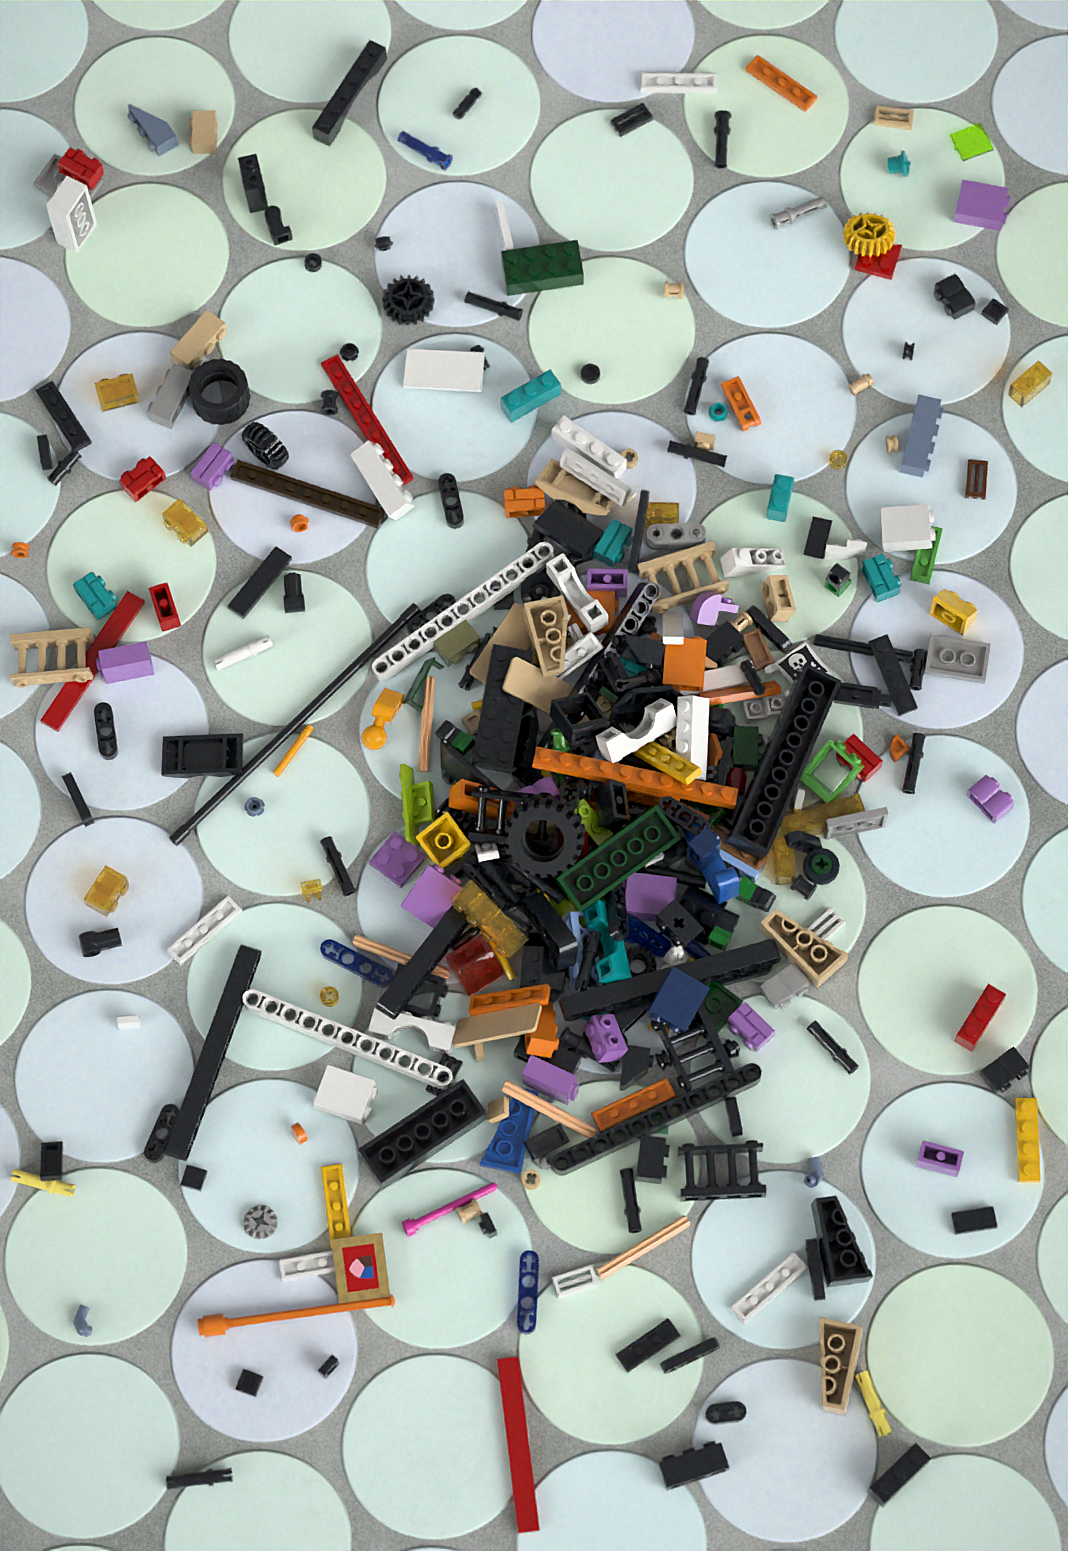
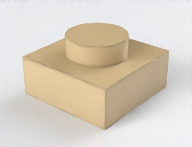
M696 431L694 447L714 451L716 435Z

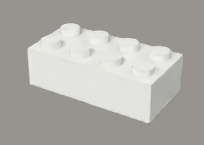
M66 176L58 184L53 197L51 196L48 199L46 207L57 244L78 253L97 222L87 185Z

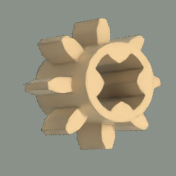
M672 728L671 731L663 733L659 741L663 747L668 750L671 749L672 752L676 753V731Z

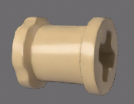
M665 281L664 298L680 297V299H683L684 282L668 283V281Z
M743 610L739 611V615L735 619L729 621L740 633L748 625L751 626L753 624L751 617Z
M475 1198L472 1199L471 1203L461 1208H456L464 1225L467 1224V1221L483 1214Z

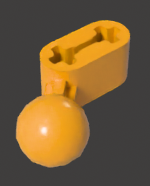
M384 688L376 700L372 710V716L375 717L373 725L366 727L361 736L363 745L369 750H378L386 743L387 735L384 727L386 722L391 723L399 712L404 701V694Z

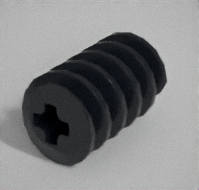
M449 797L446 798L437 810L436 819L448 812L468 839L469 830L475 826L476 818L473 817L468 820L470 813L467 812L462 815V810L449 807Z

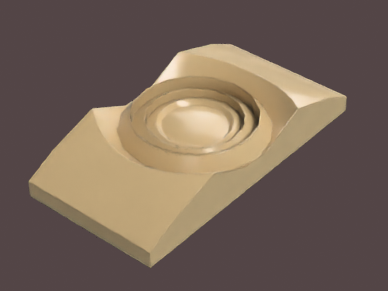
M552 458L536 478L535 484L551 498L566 500L569 503L575 504L583 513L607 515L615 504L614 501L559 466L560 462Z

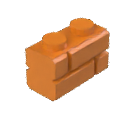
M531 485L524 489L513 486L509 487L508 490H504L506 518L540 516L545 511L544 491L537 485Z

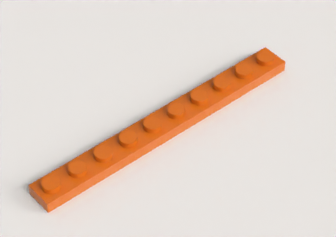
M536 746L532 765L533 768L604 783L610 779L625 783V786L628 788L734 810L736 806L737 788L695 779L686 785L666 773Z

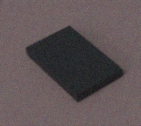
M555 500L533 523V528L580 559L599 541L604 533L602 529L558 500Z

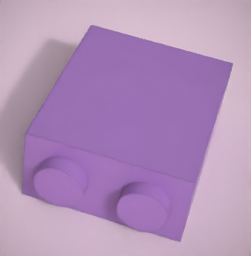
M962 180L954 223L1000 231L1001 224H1005L1007 217L1004 207H1008L1010 196L1007 195L1008 188Z
M146 641L98 651L99 658L96 659L97 668L101 678H105L107 684L154 675L152 659Z
M429 863L401 903V907L434 929L451 907L463 886L461 885L462 881L454 875L449 877L444 874V869L436 863L433 865Z
M633 873L621 882V889L624 891L628 918L655 921L657 914L675 899L677 878Z
M533 1055L530 1056L522 1072V1084L566 1105L569 1104L570 1100L574 1101L579 1092L577 1076Z

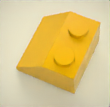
M943 589L934 596L929 615L963 636L975 620L978 610L972 603L960 599L955 592Z
M448 812L416 836V839L432 861L443 869L460 860L472 845Z

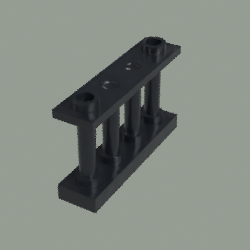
M486 785L474 787L471 797H479L477 825L470 828L468 840L506 844L504 843L507 801L523 804L530 797L535 799L536 795L543 794V798H547L548 795L552 794L548 792L532 794L490 789ZM487 798L499 800L498 821L495 829H489L485 826ZM539 820L538 832L536 834L528 833V831L525 833L528 842L534 848L550 849L552 846L553 836L546 833V820Z
M703 1002L695 1014L699 1023H697V1026L686 1030V1032L669 1037L664 1027L667 1025L666 1023L650 1021L654 1032L658 1031L678 1075L676 1077L677 1083L681 1089L684 1088L686 1093L691 1091V1082L717 1071L719 1073L722 1072L723 1075L734 1071L733 1065ZM698 1034L705 1035L707 1039L706 1045L680 1056L677 1055L673 1047L674 1044ZM707 1053L714 1054L715 1064L686 1075L682 1066L683 1063Z
M749 1140L745 1144L695 1146L693 1143L682 1144V1147H678V1156H685L686 1186L680 1190L681 1202L766 1198V1184L761 1185V1182H759L757 1152L763 1151V1143H758L757 1140ZM735 1153H748L750 1183L748 1185L740 1186L737 1183ZM714 1154H727L729 1184L727 1186L718 1187V1184H716ZM693 1155H706L708 1181L706 1187L697 1188V1185H695Z

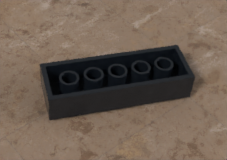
M493 644L471 760L475 767L511 773L524 701L504 691L503 684L511 660L518 657L531 664L533 651Z
M462 1079L360 1147L358 1153L380 1187L384 1189L487 1120V1112L465 1080Z

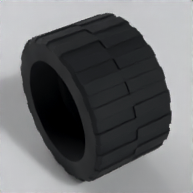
M221 358L211 359L210 361L203 362L192 372L191 379L189 380V393L192 406L202 420L213 425H224L233 423L245 414L250 404V392L245 372L238 364ZM216 381H228L238 387L236 394L230 400L223 403H211L201 396L203 390L209 384Z

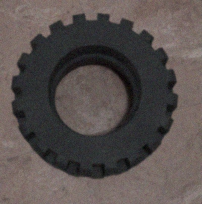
M543 794L536 795L535 799L530 797L523 804L520 803L512 812L504 830L505 850L507 854H511V862L513 864L518 863V869L522 872L525 869L530 871L529 875L533 877L536 874H540V878H547L549 874L552 877L559 876L561 871L563 873L568 871L570 866L574 865L578 860L585 842V825L581 823L582 817L580 813L576 814L574 812L576 808L572 804L567 806L565 799L555 800L554 795H548L547 798H543ZM537 820H546L554 823L563 833V845L554 852L536 850L530 845L525 835L528 825Z

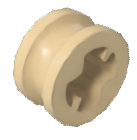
M893 435L891 438L886 436L885 442L888 454L891 451L898 452L897 436Z
M625 449L621 456L626 458V456L630 455L632 462H628L627 459L626 468L632 469L638 463V454L633 449Z
M534 1169L526 1170L522 1175L523 1186L528 1190L537 1189L541 1183L540 1174ZM528 1175L536 1176L535 1184L531 1185V1182L529 1184L526 1183Z

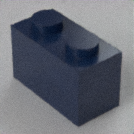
M706 828L688 843L687 857L700 871L720 856L721 839L718 834Z

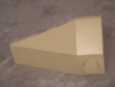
M564 596L524 603V620L543 677L562 674L564 670L568 620Z

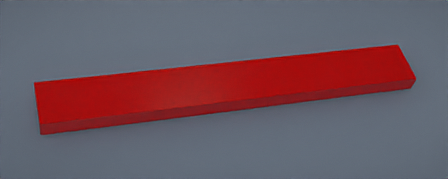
M336 354L321 362V367L366 440L375 444L378 443L384 451L382 455L393 465L392 471L403 481L402 486L413 481V475L339 355Z
M129 591L126 592L95 638L94 643L91 644L85 653V668L89 667L93 674V680L99 672L96 659L99 658L98 651L115 648L145 604L144 599ZM93 680L66 682L41 718V723L59 732Z
M519 1357L497 1359L518 1534L538 1532L540 1527Z

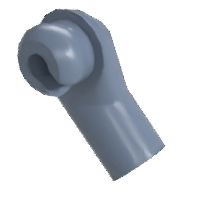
M818 1157L808 1160L811 1172L807 1177L805 1176L804 1183L810 1188L816 1187L824 1175Z
M80 1305L73 1324L79 1335L89 1337L93 1329L91 1326H88L85 1319L90 1308Z

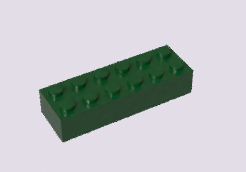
M652 805L578 859L574 865L570 866L568 871L561 872L559 876L554 877V880L577 912H581L681 838L658 805Z

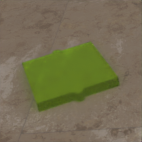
M981 123L950 134L955 145L954 149L958 151L962 161L994 150L989 140V134H986Z

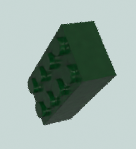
M578 240L501 251V263L507 296L584 285V273Z

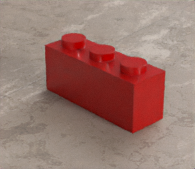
M988 983L958 1031L954 1042L973 1052L1004 1002L1006 994Z

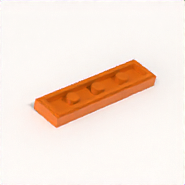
M756 55L746 66V72L804 112L817 100V95L759 55Z
M775 680L762 682L766 691L765 694L760 696L755 695L754 688L750 684L697 693L698 697L708 698L709 706L778 695L781 693V686Z
M548 984L474 995L471 996L468 1012L470 1016L534 1003L548 1005L551 988Z
M664 1078L592 1112L591 1116L599 1132L602 1133L676 1098V1094L668 1078Z

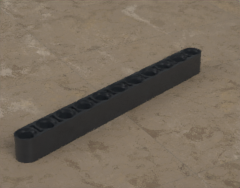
M641 582L636 586L601 642L604 648L591 658L568 696L581 694L586 687L587 692L595 700L607 680L598 660L603 659L608 651L617 653L619 659L627 648L621 636H634L659 597L660 588L657 583ZM647 587L649 588V595L646 594ZM636 604L639 605L638 612L635 609ZM626 620L629 623L628 628L625 627ZM616 636H617V638H618V645H617V646H616V644H615V638H616ZM595 670H596L597 673H598V676H597L596 679L594 678V671H595ZM579 712L566 715V717L573 725L581 722L585 713ZM553 721L537 747L552 750L553 735L551 730L557 729Z
M768 939L567 995L559 999L558 1002L564 1020L570 1022L653 999L669 969L672 967H676L699 982L706 984L776 964L781 960L774 939Z
M243 944L238 949L165 1151L167 1156L187 1161L244 1006L243 994L250 989L262 950Z
M755 1063L744 1065L563 1150L553 1157V1171L559 1176L567 1175L639 1141L641 1135L650 1136L724 1101L725 1098L744 1092L759 1084L762 1074L761 1068ZM749 1071L756 1072L757 1077L754 1079H750L747 1077L746 1073ZM730 1080H735L738 1082L739 1085L735 1088H732L727 1084V1082ZM711 1089H717L720 1094L714 1097L708 1092ZM698 1098L701 1103L699 1105H692L690 1099ZM677 1106L681 1108L682 1112L680 1114H673L671 1108ZM656 1115L661 1116L663 1121L661 1123H654L652 1117ZM640 1124L644 1127V1130L635 1132L632 1128L634 1125ZM617 1133L625 1136L622 1141H616L613 1137ZM602 1142L606 1147L603 1150H597L594 1145ZM583 1151L587 1156L584 1159H578L575 1154ZM559 1160H564L568 1165L565 1168H559L556 1163Z

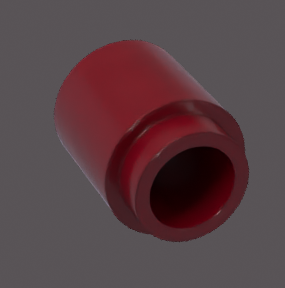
M730 768L727 773L725 786L737 788L738 796L745 795L746 771L741 768Z

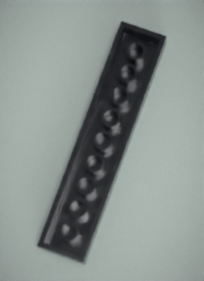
M805 663L798 670L725 840L726 844L760 861L769 854L841 680L808 663Z

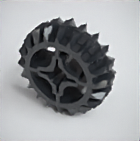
M401 275L399 281L394 278L393 284L388 283L387 289H384V296L382 297L383 309L386 310L388 317L391 316L393 322L398 319L400 325L403 321L406 322L407 326L410 322L416 325L418 319L423 322L424 316L429 317L430 311H433V304L435 303L434 292L431 290V286L425 283L424 278L419 281L417 275L414 279H411L410 275L404 279ZM410 295L409 305H407L406 300H408V296Z
M252 422L241 433L242 440L248 447V450L267 467L278 470L289 459L286 447L263 424Z

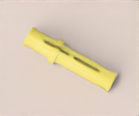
M16 1168L12 1172L13 1175L17 1176H11V1182L25 1184L47 1190L50 1194L58 1193L70 1198L75 1193L69 1191L76 1189L75 1184L58 1180L41 1181L40 1175Z
M868 1371L855 1375L869 1409V1417L873 1419L879 1437L892 1433L885 1416L886 1411L882 1409Z

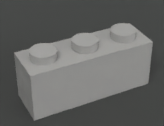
M173 364L172 368L167 370L163 385L158 387L154 402H151L148 406L147 412L150 421L172 429L190 395L189 380L194 371L177 364Z

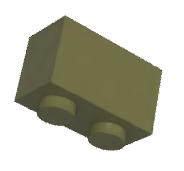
M464 620L433 643L434 650L449 667L452 664L460 663L468 653L476 652L481 644V640L469 622Z

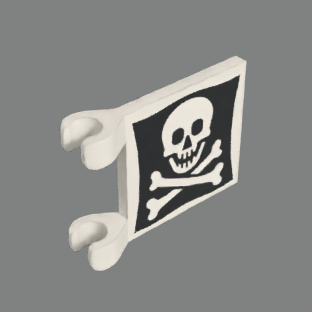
M804 642L775 663L765 667L763 675L769 679L779 671L792 686L798 670L805 663L827 674H830V670L810 646ZM788 689V690L784 693V698H785V700H786V698H787V696H788V693H789L790 689Z

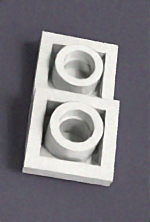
M860 539L847 540L846 547L840 544H826L824 560H846L864 555L867 542H863Z
M784 694L743 701L741 706L745 722L779 717L785 703Z

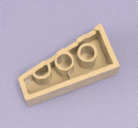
M776 909L760 922L759 930L768 939H774L777 949L791 963H795L803 975L816 988L847 962L848 953L834 947L829 941L816 936L814 932L803 928L798 922Z
M819 1317L823 1409L825 1412L846 1416L863 1329L860 1325Z

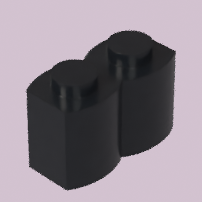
M956 273L935 283L934 296L937 301H941L945 305L944 310L948 316L956 320L975 310L976 302L973 296L965 288Z
M1013 1046L981 1070L980 1076L995 1094L999 1091L1004 1093L1012 1086L1010 1084L1015 1079L1020 1081L1028 1074L1027 1070L1030 1066Z

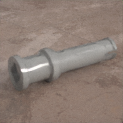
M821 196L794 208L787 207L782 212L770 214V222L773 228L778 230L783 225L793 224L798 218L827 208V200L824 196Z

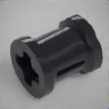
M334 390L322 391L321 398H323V403L320 408L321 413L325 415L337 414L336 399L338 398V392Z
M800 874L790 889L797 891L808 901L817 889V885H812L803 879V876Z

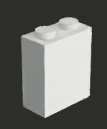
M929 503L881 508L884 552L932 548V541L936 540L935 528L931 529V523L935 522L934 510L930 511Z
M327 1065L313 1105L316 1110L363 1124L364 1119H368L371 1107H369L371 1099L375 1100L378 1088H376L375 1080Z

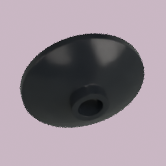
M537 572L528 576L522 583L520 590L523 603L541 600L543 596L547 598L557 597L561 593L548 574L544 572ZM539 587L543 588V592L541 594L536 593V590Z

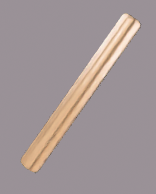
M426 676L424 679L418 771L424 773L429 771L435 692V677Z
M355 935L352 941V945L402 965H406L413 956L360 935ZM437 965L431 974L446 978L447 980L450 970Z
M510 1081L504 1083L502 1092L587 1138L597 1134V1128Z
M683 1215L596 1269L597 1274L601 1279L606 1278L689 1227L690 1221Z

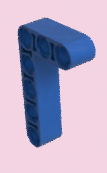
M679 817L680 820H682V821H684V822H686V823L689 822L688 820ZM682 828L688 842L695 838V836ZM720 855L702 870L718 904L737 897L739 891V878L733 866L726 868Z

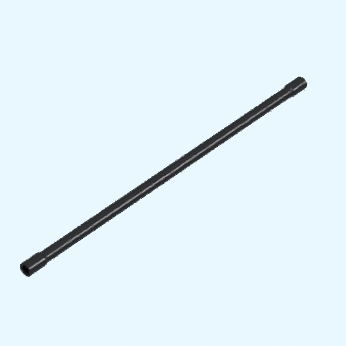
M412 603L389 628L243 767L241 774L232 777L185 824L181 825L169 837L171 842L178 846L201 821L390 641L409 620L420 613V608Z

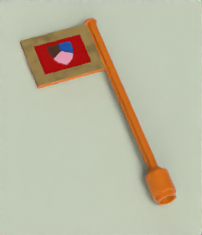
M382 1233L331 1239L339 1304L230 1319L224 1317L223 1313L205 1315L203 1318L197 1319L199 1336L226 1335V1330H229L231 1327L391 1305L394 1307L395 1298L390 1294Z

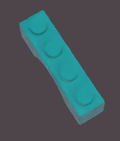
M597 900L583 911L587 927L596 931V935L598 932L602 934L600 942L604 955L603 959L596 963L600 983L610 984L632 978L623 940L616 942L610 936L605 901Z

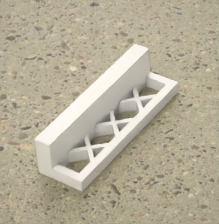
M569 448L563 451L559 465L561 468L621 507L636 496L637 492L575 451Z

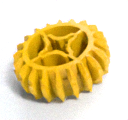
M860 212L858 216L853 215L852 219H848L847 224L844 226L843 238L845 246L849 248V251H854L855 255L860 253L862 257L869 255L871 258L872 255L879 256L880 253L885 254L887 250L891 249L895 242L896 232L893 223L889 221V218H884L883 214L878 216L876 212L874 214H869V212L862 214Z

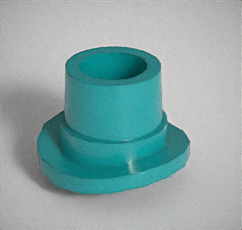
M902 150L901 155L888 158V170L890 174L900 173L903 174V177H908L911 162L908 160L906 152Z

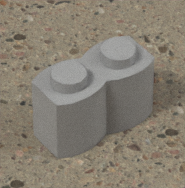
M792 963L762 984L760 990L774 1009L779 1007L783 1009L791 1003V998L796 995L800 997L808 991L809 981L796 964Z

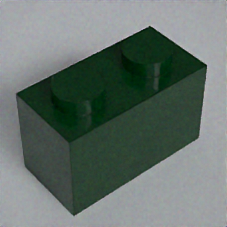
M734 726L732 768H741L748 772H755L762 753H758V746H762V734H759V727Z

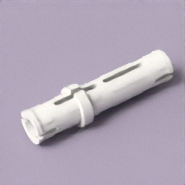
M266 635L254 642L249 641L247 645L213 659L217 670L220 671L249 656H256L258 652L273 647L269 635Z

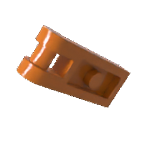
M737 376L722 382L721 388L739 422L741 430L744 432L749 430L751 426L761 425V419L740 377ZM750 414L751 418L746 420L744 416Z

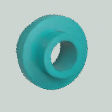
M718 402L710 406L709 417L713 421L721 422L727 418L728 408L723 403ZM720 411L722 414L716 415L715 412Z

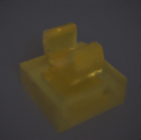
M321 879L300 882L302 895L306 894V901L308 903L310 902V895L313 893L317 894L318 901L321 900L320 891H323Z

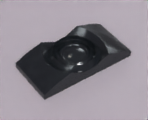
M243 733L163 736L161 775L164 777L188 779L196 776L226 777L241 774L243 771L244 735Z

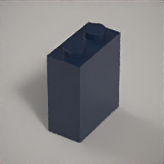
M672 967L669 969L646 1012L650 1014L649 1018L653 1021L666 1023L670 1031L676 1034L686 1032L710 987L676 967Z

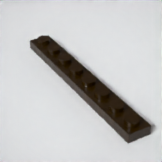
M237 460L230 476L233 481L378 529L385 514V510L382 507L241 460Z

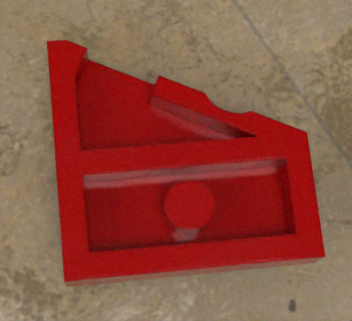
M892 245L891 249L887 250L885 254L880 253L879 256L872 255L871 258L869 255L862 257V254L859 253L854 270L892 280L902 245Z

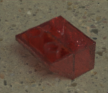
M481 934L446 956V964L469 997L504 975L492 950Z

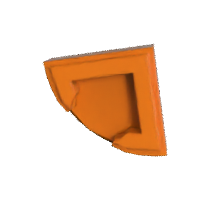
M898 734L893 737L890 744V755L894 762H897L910 749Z

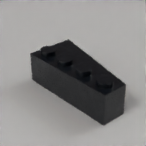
M837 1196L815 1198L811 1203L827 1288L869 1282L873 1274L865 1262L866 1259L863 1252L858 1247L856 1237L847 1223L848 1220Z

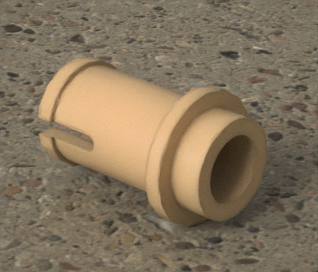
M869 373L866 375L862 374V377L849 384L848 388L852 395L855 396L867 387L871 388L874 380Z

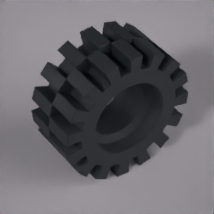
M635 946L634 949L632 947L628 948L626 955L629 967L630 963L635 959H641L646 964L645 970L641 973H634L630 969L632 977L656 971L657 963L655 956L652 955V951H647L646 947L641 949L639 946Z

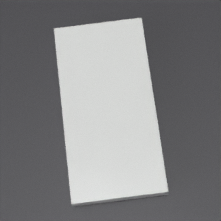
M407 349L403 387L481 392L485 354L484 352Z

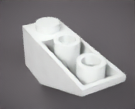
M731 548L720 558L725 577H743L787 567L783 549Z

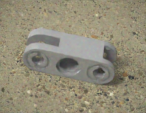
M700 523L653 524L647 529L646 544L652 550L688 549L705 543L706 529ZM674 534H678V535H680L681 537L675 539V538H673V537H671V536L674 535Z

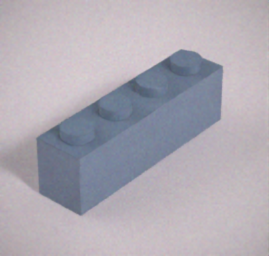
M918 394L900 473L923 478L924 471H929L931 460L928 459L929 453L933 454L935 442H932L933 436L937 437L939 425L936 422L937 418L941 419L944 409L940 407L941 399Z

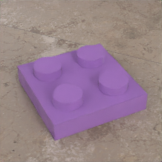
M394 831L369 860V864L398 887L402 888L424 862L427 855Z

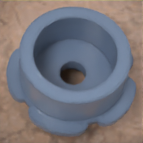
M252 797L245 803V810L249 816H259L264 812L263 807L265 804L263 800Z

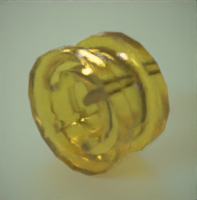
M841 450L833 451L829 458L830 466L835 470L843 469L847 464L846 453ZM835 457H837L838 459L842 458L841 463L835 461Z
M331 986L323 988L320 992L321 1002L326 1007L335 1006L339 1001V994L336 988ZM326 993H328V994L334 993V994H333L334 999H333V1000L328 999V1000L326 1001V1000H325V999H326V995H325V994H326Z

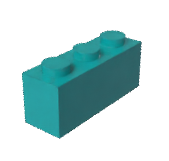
M549 369L500 398L501 409L512 423L561 395V383L552 370Z

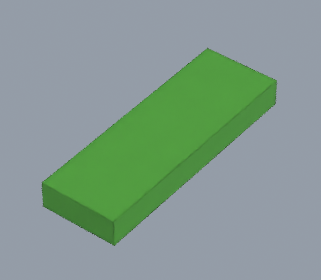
M931 526V529L935 528L936 540L932 541V548L917 549L910 576L911 581L929 585L943 528Z

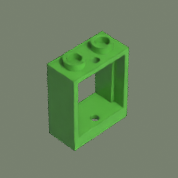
M838 739L836 741L828 740L804 769L800 778L827 804H834L864 768L860 763L862 760L856 754H850L845 750L846 745ZM833 749L854 767L834 792L813 775Z

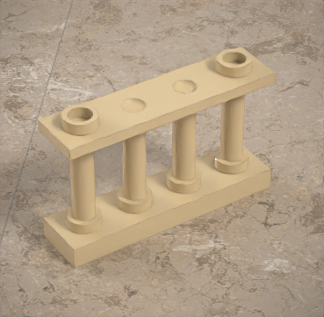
M713 541L637 564L639 579L645 577L648 579V582L657 583L655 575L661 572L667 573L675 595L663 599L660 591L659 597L651 608L652 614L657 612L662 614L670 608L693 602L706 591H716L722 595L728 591V579L720 582L712 560L716 552ZM700 560L705 562L713 584L701 587L693 566L694 562ZM680 566L686 568L694 590L682 593L674 572L675 568Z
M89 627L10 634V643L15 650H18V674H9V679L14 687L24 688L28 685L93 680V674L89 667L85 668V647L89 643H94V635ZM68 645H77V669H66V647ZM57 646V670L46 671V649ZM37 648L38 672L26 673V651Z

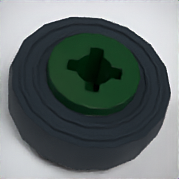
M817 848L806 855L802 868L804 875L810 882L817 885H825L835 880L839 874L840 864L834 852L825 848Z

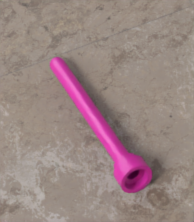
M490 1183L416 1220L408 1218L401 1222L407 1236L410 1237L416 1234L419 1227L456 1210L457 1207H462L472 1202L474 1198L477 1200L495 1191L497 1185Z

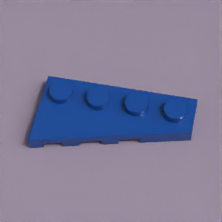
M525 1089L530 1093L538 1096V1091ZM512 1098L509 1104V1117L502 1119L479 1164L480 1166L521 1174L526 1154V1147L523 1142L529 1139L535 1112L534 1108Z

